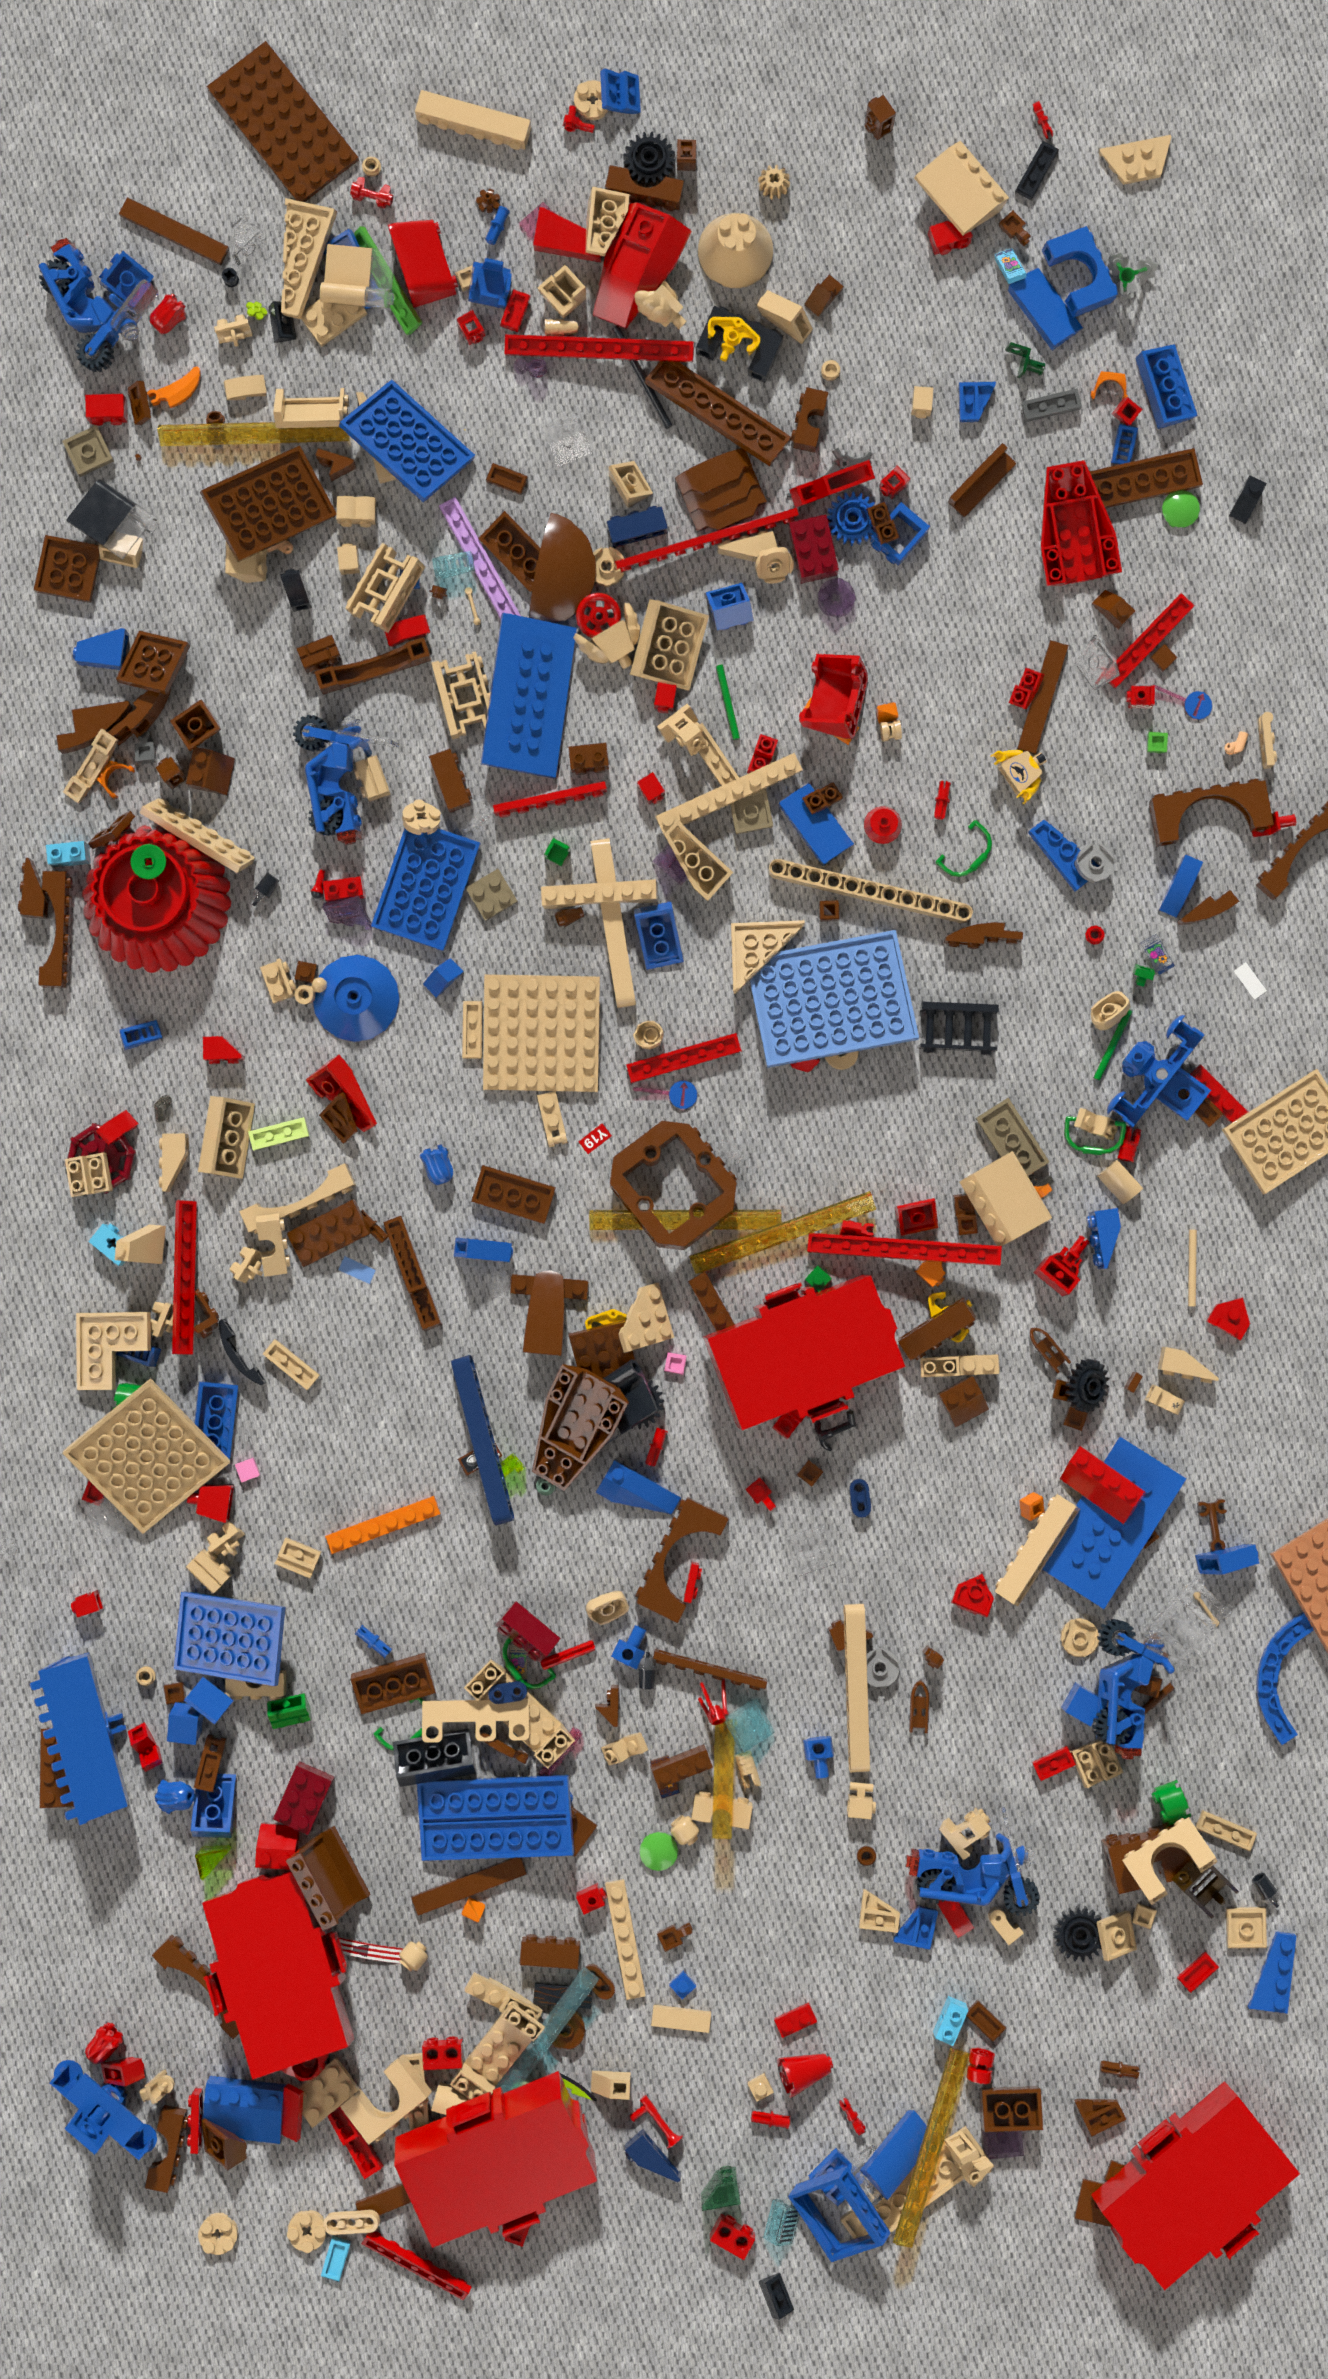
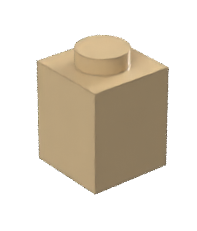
M914 386L911 415L921 419L927 416L930 417L933 388Z
M343 544L342 547H337L341 575L360 573L357 546Z

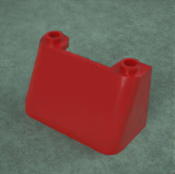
M433 219L388 224L391 240L402 269L413 308L457 295L455 288L458 287L455 275L451 276L438 236L441 234L438 222L434 223Z
M816 654L815 661L812 662L811 666L816 682L810 706L800 712L799 722L808 729L844 739H853L868 683L866 667L861 657L857 655Z

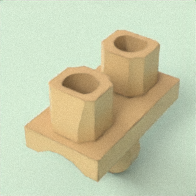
M243 314L237 315L234 318L235 322L228 323L226 319L217 320V326H214L219 344L233 342L235 347L239 346L238 340L253 336L248 319H245Z
M243 1247L240 1251V1256L244 1258V1261L241 1265L237 1262L233 1263L229 1270L234 1274L233 1278L247 1283L249 1278L253 1280L256 1274L260 1276L263 1274L259 1270L262 1262H260L261 1252L253 1248Z
M154 1303L152 1312L160 1314L158 1321L151 1319L152 1335L162 1337L164 1330L171 1333L173 1313L170 1319L169 1317L173 1304Z
M227 1522L222 1526L225 1533L224 1536L220 1538L218 1533L215 1532L207 1537L210 1545L208 1550L217 1556L220 1553L223 1556H226L228 1553L235 1556L237 1554L235 1548L240 1545L238 1540L245 1535L233 1523Z
M165 2069L144 2086L145 2088L141 2089L139 2093L143 2102L151 2100V2103L155 2104L173 2090L175 2083L173 2078L167 2075Z

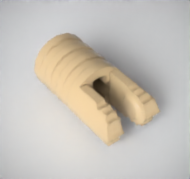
M545 319V336L565 337V335L576 334L579 331L576 321Z
M744 1751L736 1754L735 1759L744 1788H750L748 1774H751L755 1786H761L752 1752Z

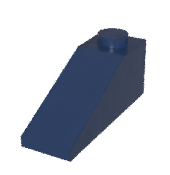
M644 2129L639 2131L625 2144V2155L631 2162L634 2161L638 2166L675 2182L681 2180V2173Z

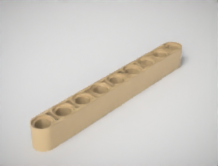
M610 839L590 841L597 883L616 882ZM600 903L617 1008L636 1005L620 903Z
M846 1604L843 1606L849 1771L850 1773L869 1772L870 1750L864 1604Z

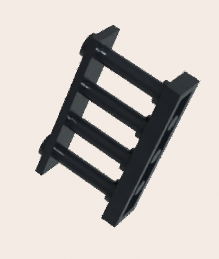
M926 1001L920 1003V1011H925L926 1040L925 1044H919V1049H923L924 1053H935V1050L977 1051L981 1052L980 1055H992V1052L997 1051V1047L990 1046L991 1019L994 1017V1014L999 1012V1005ZM936 1012H944V1015H946L945 1044H933L934 1015H936ZM955 1013H963V1016H965L964 1045H952L953 1016H955ZM974 1013L982 1014V1017H984L983 1046H971L972 1016H974Z

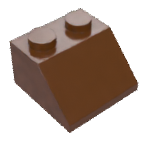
M202 699L170 720L189 751L221 730L219 722Z
M195 747L191 757L186 784L192 789L227 796L235 758L213 750Z
M971 1375L937 1393L955 1428L989 1410L982 1391Z

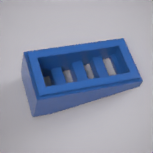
M1118 425L1111 463L1120 465L1131 462L1138 427ZM1122 432L1131 433L1132 436L1127 437L1122 436L1121 434ZM1120 439L1130 441V445L1120 443ZM1119 447L1127 448V449H1129V451H1128V452L1118 451V448H1119ZM1117 455L1127 456V460L1117 459L1116 457Z
M157 1020L119 1030L124 1050L162 1039ZM150 1026L153 1027L155 1036H151L149 1030ZM145 1028L148 1038L143 1037L141 1029ZM135 1031L138 1032L140 1040L136 1041ZM130 1033L132 1042H128L126 1034Z
M151 1345V1351H144L142 1358H140L142 1351H136L135 1356L132 1355L133 1351H128L127 1354L125 1351H117L116 1355L148 1367H155L161 1349Z

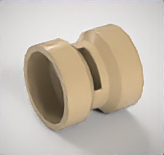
M895 720L892 723L880 722L882 742L889 741L892 738L895 740L902 739L900 720Z

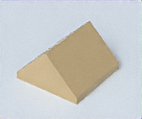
M635 461L610 465L608 467L609 477L627 508L653 494Z

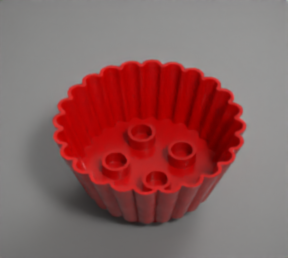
M160 825L155 826L153 829L149 826H141L135 833L132 831L123 832L119 841H110L105 846V853H100L94 858L93 865L95 868L87 872L86 882L88 886L82 892V897L87 902L83 909V914L86 919L90 920L89 932L93 936L98 937L99 947L102 950L111 951V957L115 961H126L129 968L137 970L143 967L149 973H155L160 968L171 972L178 967V964L189 966L193 963L195 956L202 957L206 955L209 950V944H214L219 940V929L225 927L228 923V917L225 912L231 907V899L227 895L230 890V882L227 878L223 877L225 873L224 865ZM141 845H155L165 855V868L159 876L153 879L139 877L131 867L132 854ZM152 859L146 860L147 865L153 864Z

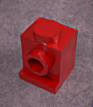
M1155 685L1131 686L1125 694L1128 708L1151 709L1155 705ZM1138 693H1143L1144 698H1139Z

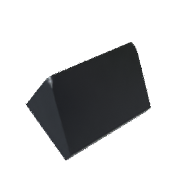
M273 301L268 307L274 343L297 339L294 319L282 314V302Z
M780 2273L758 2281L772 2318L780 2320L794 2310Z

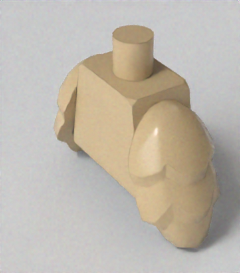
M665 280L656 291H638L635 293L634 298L638 311L645 315L648 320L661 323L664 327H667L671 322L679 330L686 323V320L679 314L683 306L679 303L675 290Z
M624 603V620L617 622L590 639L591 642L575 633L573 638L578 644L579 650L586 654L590 660L600 664L613 663L618 660L621 667L625 669L633 664L628 653L634 650V646L640 637V625L638 624L637 614L633 611L630 603Z

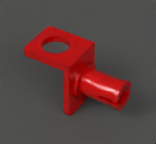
M1278 811L1273 812L1274 825L1264 832L1254 831L1252 836L1274 835L1281 828L1296 826V816L1292 814L1279 817Z

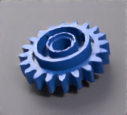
M852 492L851 497L844 493V499L837 496V503L832 501V508H828L827 513L830 515L827 516V519L830 522L829 528H833L831 536L837 534L836 541L843 538V545L848 540L851 546H853L854 541L861 545L862 538L867 542L869 539L868 535L872 536L874 534L866 509L874 506L875 503L868 504L869 497L863 500L862 493L855 497V492ZM855 516L857 521L851 522L848 520V517Z

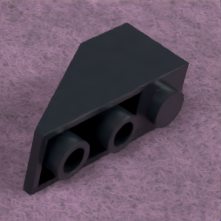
M288 569L283 574H280L293 612L312 608L308 588L300 571Z

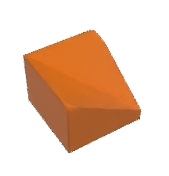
M892 702L877 706L876 716L879 724L880 722H891L898 719L896 703Z
M1033 1492L1019 1500L1021 1516L1025 1519L1032 1521L1042 1513H1045L1042 1496Z
M468 1897L461 1914L475 1922H479L485 1909V1904Z

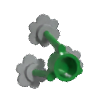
M1122 253L1110 255L1108 258L1109 264L1107 265L1114 276L1119 275L1121 280L1116 284L1118 290L1117 297H1119L1121 302L1133 299L1136 285L1131 284V282L1135 279V275H1140L1141 280L1147 281L1149 278L1155 277L1154 271L1158 268L1157 263L1152 262L1151 258H1146L1145 260H1139L1137 263L1138 269L1133 270L1130 267H1126L1129 264V259L1125 256L1123 257Z

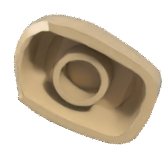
M1115 991L1099 1000L1091 1008L1093 1025L1101 1031L1113 1027L1131 1008L1129 999L1122 992Z
M621 1591L602 1594L588 1601L586 1605L588 1617L600 1625L607 1624L621 1617L629 1610L626 1597Z

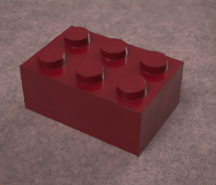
M827 515L789 522L788 531L800 584L838 576L839 568Z
M517 1601L507 1609L495 1624L500 1634L509 1636L513 1640L512 1643L519 1649L523 1648L527 1651L528 1657L533 1661L540 1662L546 1658L561 1639Z
M299 1761L273 1820L308 1835L312 1830L335 1776Z

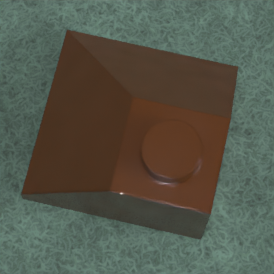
M205 2118L201 2120L204 2150L228 2171L247 2159V2145L242 2138L240 2139L234 2133Z

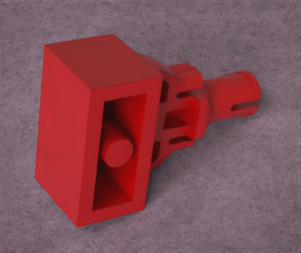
M1081 1235L1069 1250L1067 1247H1064L1061 1252L1045 1257L1033 1272L1062 1297L1069 1295L1081 1280L1077 1277L1079 1265L1083 1261L1079 1257L1089 1244V1241L1087 1239L1084 1240L1085 1237Z

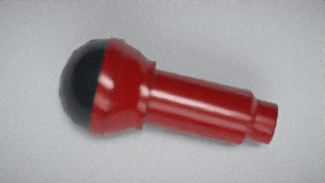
M320 869L317 874L315 885L311 889L313 898L319 899L324 895L322 886L325 870Z

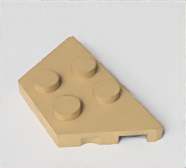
M1171 135L1099 149V155L1103 156L1109 164V168L1117 174L1118 179L1123 185L1160 178Z

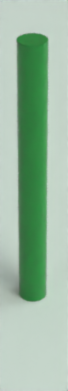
M723 664L717 665V675L733 740H738L740 735Z
M1128 1010L1127 1014L1121 1018L1093 1077L1094 1079L1101 1080L1133 1013L1131 1010Z

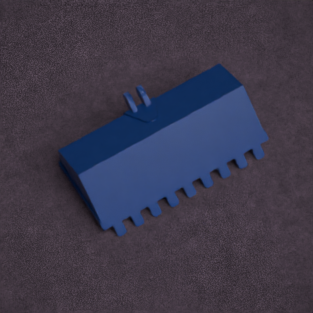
M90 1652L72 1657H63L39 1670L40 1679L31 1682L30 1688L31 1690L42 1688L44 1696L34 1699L36 1707L45 1704L48 1707L49 1712L40 1714L38 1718L40 1723L51 1720L53 1728L43 1731V1736L45 1739L55 1736L57 1744L48 1747L47 1751L49 1755L60 1752L62 1759L52 1763L51 1766L53 1771L64 1769L66 1774L65 1777L56 1780L58 1788L68 1785L70 1789L69 1793L60 1797L61 1803L65 1804L73 1801L74 1809L65 1812V1818L70 1820L77 1817L79 1825H82L92 1819L128 1806L129 1797L113 1741V1734L126 1730V1726L119 1725L111 1729L110 1722L123 1718V1714L119 1713L108 1717L107 1712H105Z

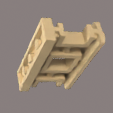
M382 543L376 550L370 565L367 566L361 581L358 582L356 590L348 600L345 609L352 616L359 619L364 611L373 614L371 622L376 627H380L383 631L389 633L425 566L414 556L407 555L403 563L395 560L397 552ZM386 563L391 565L388 572L383 571ZM398 569L404 570L400 578L395 576ZM383 578L392 582L385 596L376 593ZM368 596L373 598L369 606L364 604ZM380 601L385 603L381 612L376 609Z
M476 651L470 655H465L467 664L449 669L447 660L432 662L452 740L460 738L459 736L462 735L466 736L465 726L483 721L484 728H486L487 720L485 714L475 716L473 709L483 706L481 698L484 697L488 710L490 693H487L485 687L489 685L486 674L482 675L481 668L484 667L482 657H477ZM472 661H475L480 680L479 685H477L475 678L465 679L464 672L473 669ZM442 669H445L447 676L456 674L458 682L449 684L451 690L449 693L447 692ZM473 685L477 701L459 705L455 690ZM455 705L456 712L465 710L467 712L468 719L459 721L461 729H457L451 707Z

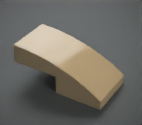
M264 375L237 377L224 380L223 382L227 400H245L246 397L266 396L267 394Z

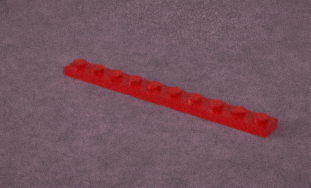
M505 334L504 354L507 356L693 362L694 341Z
M793 508L621 559L613 563L615 571L620 570L623 573L632 570L631 566L638 564L639 567L649 565V561L654 559L660 562L668 559V555L674 553L675 557L686 554V550L693 548V551L703 549L704 545L711 543L712 546L723 543L722 539L728 537L729 540L740 538V534L745 532L751 535L759 532L758 529L765 527L766 530L777 527L776 523L782 521L784 524L795 521L794 518L799 515L798 510Z
M809 1233L807 1252L1001 1266L1002 1246Z

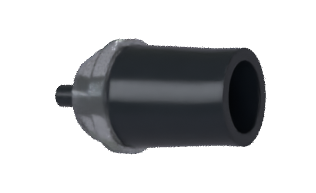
M267 872L258 885L253 888V906H256L257 903L263 904L269 901L272 892L279 883L276 877Z
M646 1652V1657H643L638 1665L639 1688L650 1690L654 1689L657 1664L650 1657V1652Z
M1265 1873L1255 1875L1252 1878V1883L1261 1896V1900L1268 1905H1274L1278 1908L1277 1902L1280 1899L1278 1889L1274 1887Z

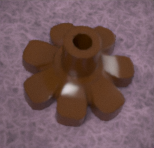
M484 189L481 190V197L476 198L479 210L484 212L487 209V213H492L493 208L498 210L500 206L498 203L500 200L499 194H494L493 189H489L488 192Z

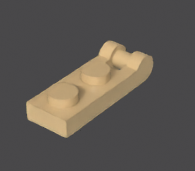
M1265 712L1258 719L1263 769L1273 767L1277 761L1276 751H1273L1275 736L1274 732H1271L1270 725L1273 720V714L1270 712Z
M556 1091L537 1095L549 1148L559 1143H562V1145L567 1144L568 1141ZM559 1130L560 1135L553 1137L552 1132Z

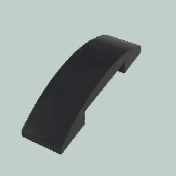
M221 1319L219 1321L221 1341L234 1366L251 1381L259 1385L266 1384L267 1381L257 1367L249 1370L230 1341V1338L236 1334L227 1320Z

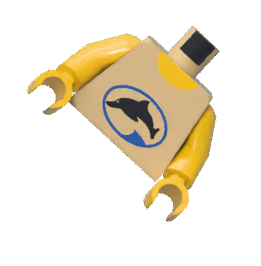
M996 751L990 755V757L997 759L994 765L999 764L998 769L1017 795V798L1022 797L1024 799L1022 804H1026L1037 792L1041 783L1040 776L1042 770L1039 767L1047 762L1045 756L1041 752L1032 757L1028 751Z

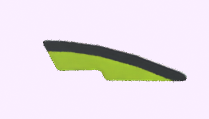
M560 2073L565 2086L572 2090V2094L597 2101L585 2087Z

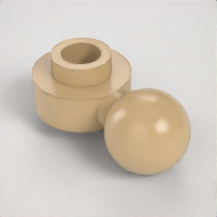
M318 977L313 980L312 986H299L295 990L296 1001L300 1004L312 1003L315 999V992L321 993L326 990V980ZM305 991L309 994L308 998L304 997Z

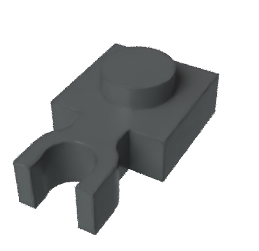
M147 730V736L144 738L139 736L140 743L134 744L136 764L156 763L155 744L150 742L151 732Z

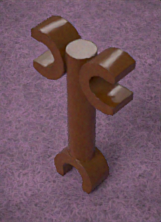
M1217 1499L1211 1503L1203 1501L1197 1503L1198 1506H1205V1511L1198 1513L1199 1516L1204 1517L1209 1514L1213 1539L1209 1546L1212 1551H1215L1214 1545L1218 1542L1222 1550L1226 1547L1224 1541L1220 1539L1217 1513L1225 1514L1227 1512L1226 1509L1220 1510L1218 1508L1220 1503L1225 1502L1224 1499Z

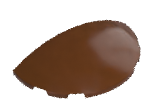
M555 513L550 514L544 532L534 576L529 618L551 623L566 621L573 617L580 602L592 593L596 579V558L587 536L571 520Z

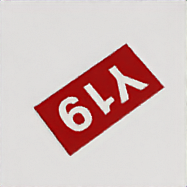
M602 1123L578 1142L586 1153L589 1154L612 1135Z

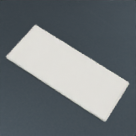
M1244 963L1234 971L1254 999L1267 991L1247 963Z

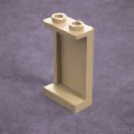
M341 388L340 397L285 398L284 389H276L273 410L276 428L339 427L340 421L348 416V407L350 406L349 395H345V388Z

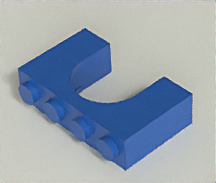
M1087 226L1046 241L1042 248V253L1049 267L1067 260H1078L1084 263L1091 272L1092 283L1071 292L1065 300L1072 318L1108 305L1115 300L1118 295L1117 286L1112 282L1109 269L1102 260L1101 251L1097 249L1094 243V236L1089 232Z

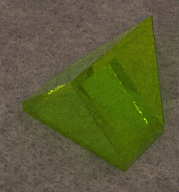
M230 1845L202 1846L195 1854L199 1876L202 1881L232 1848Z

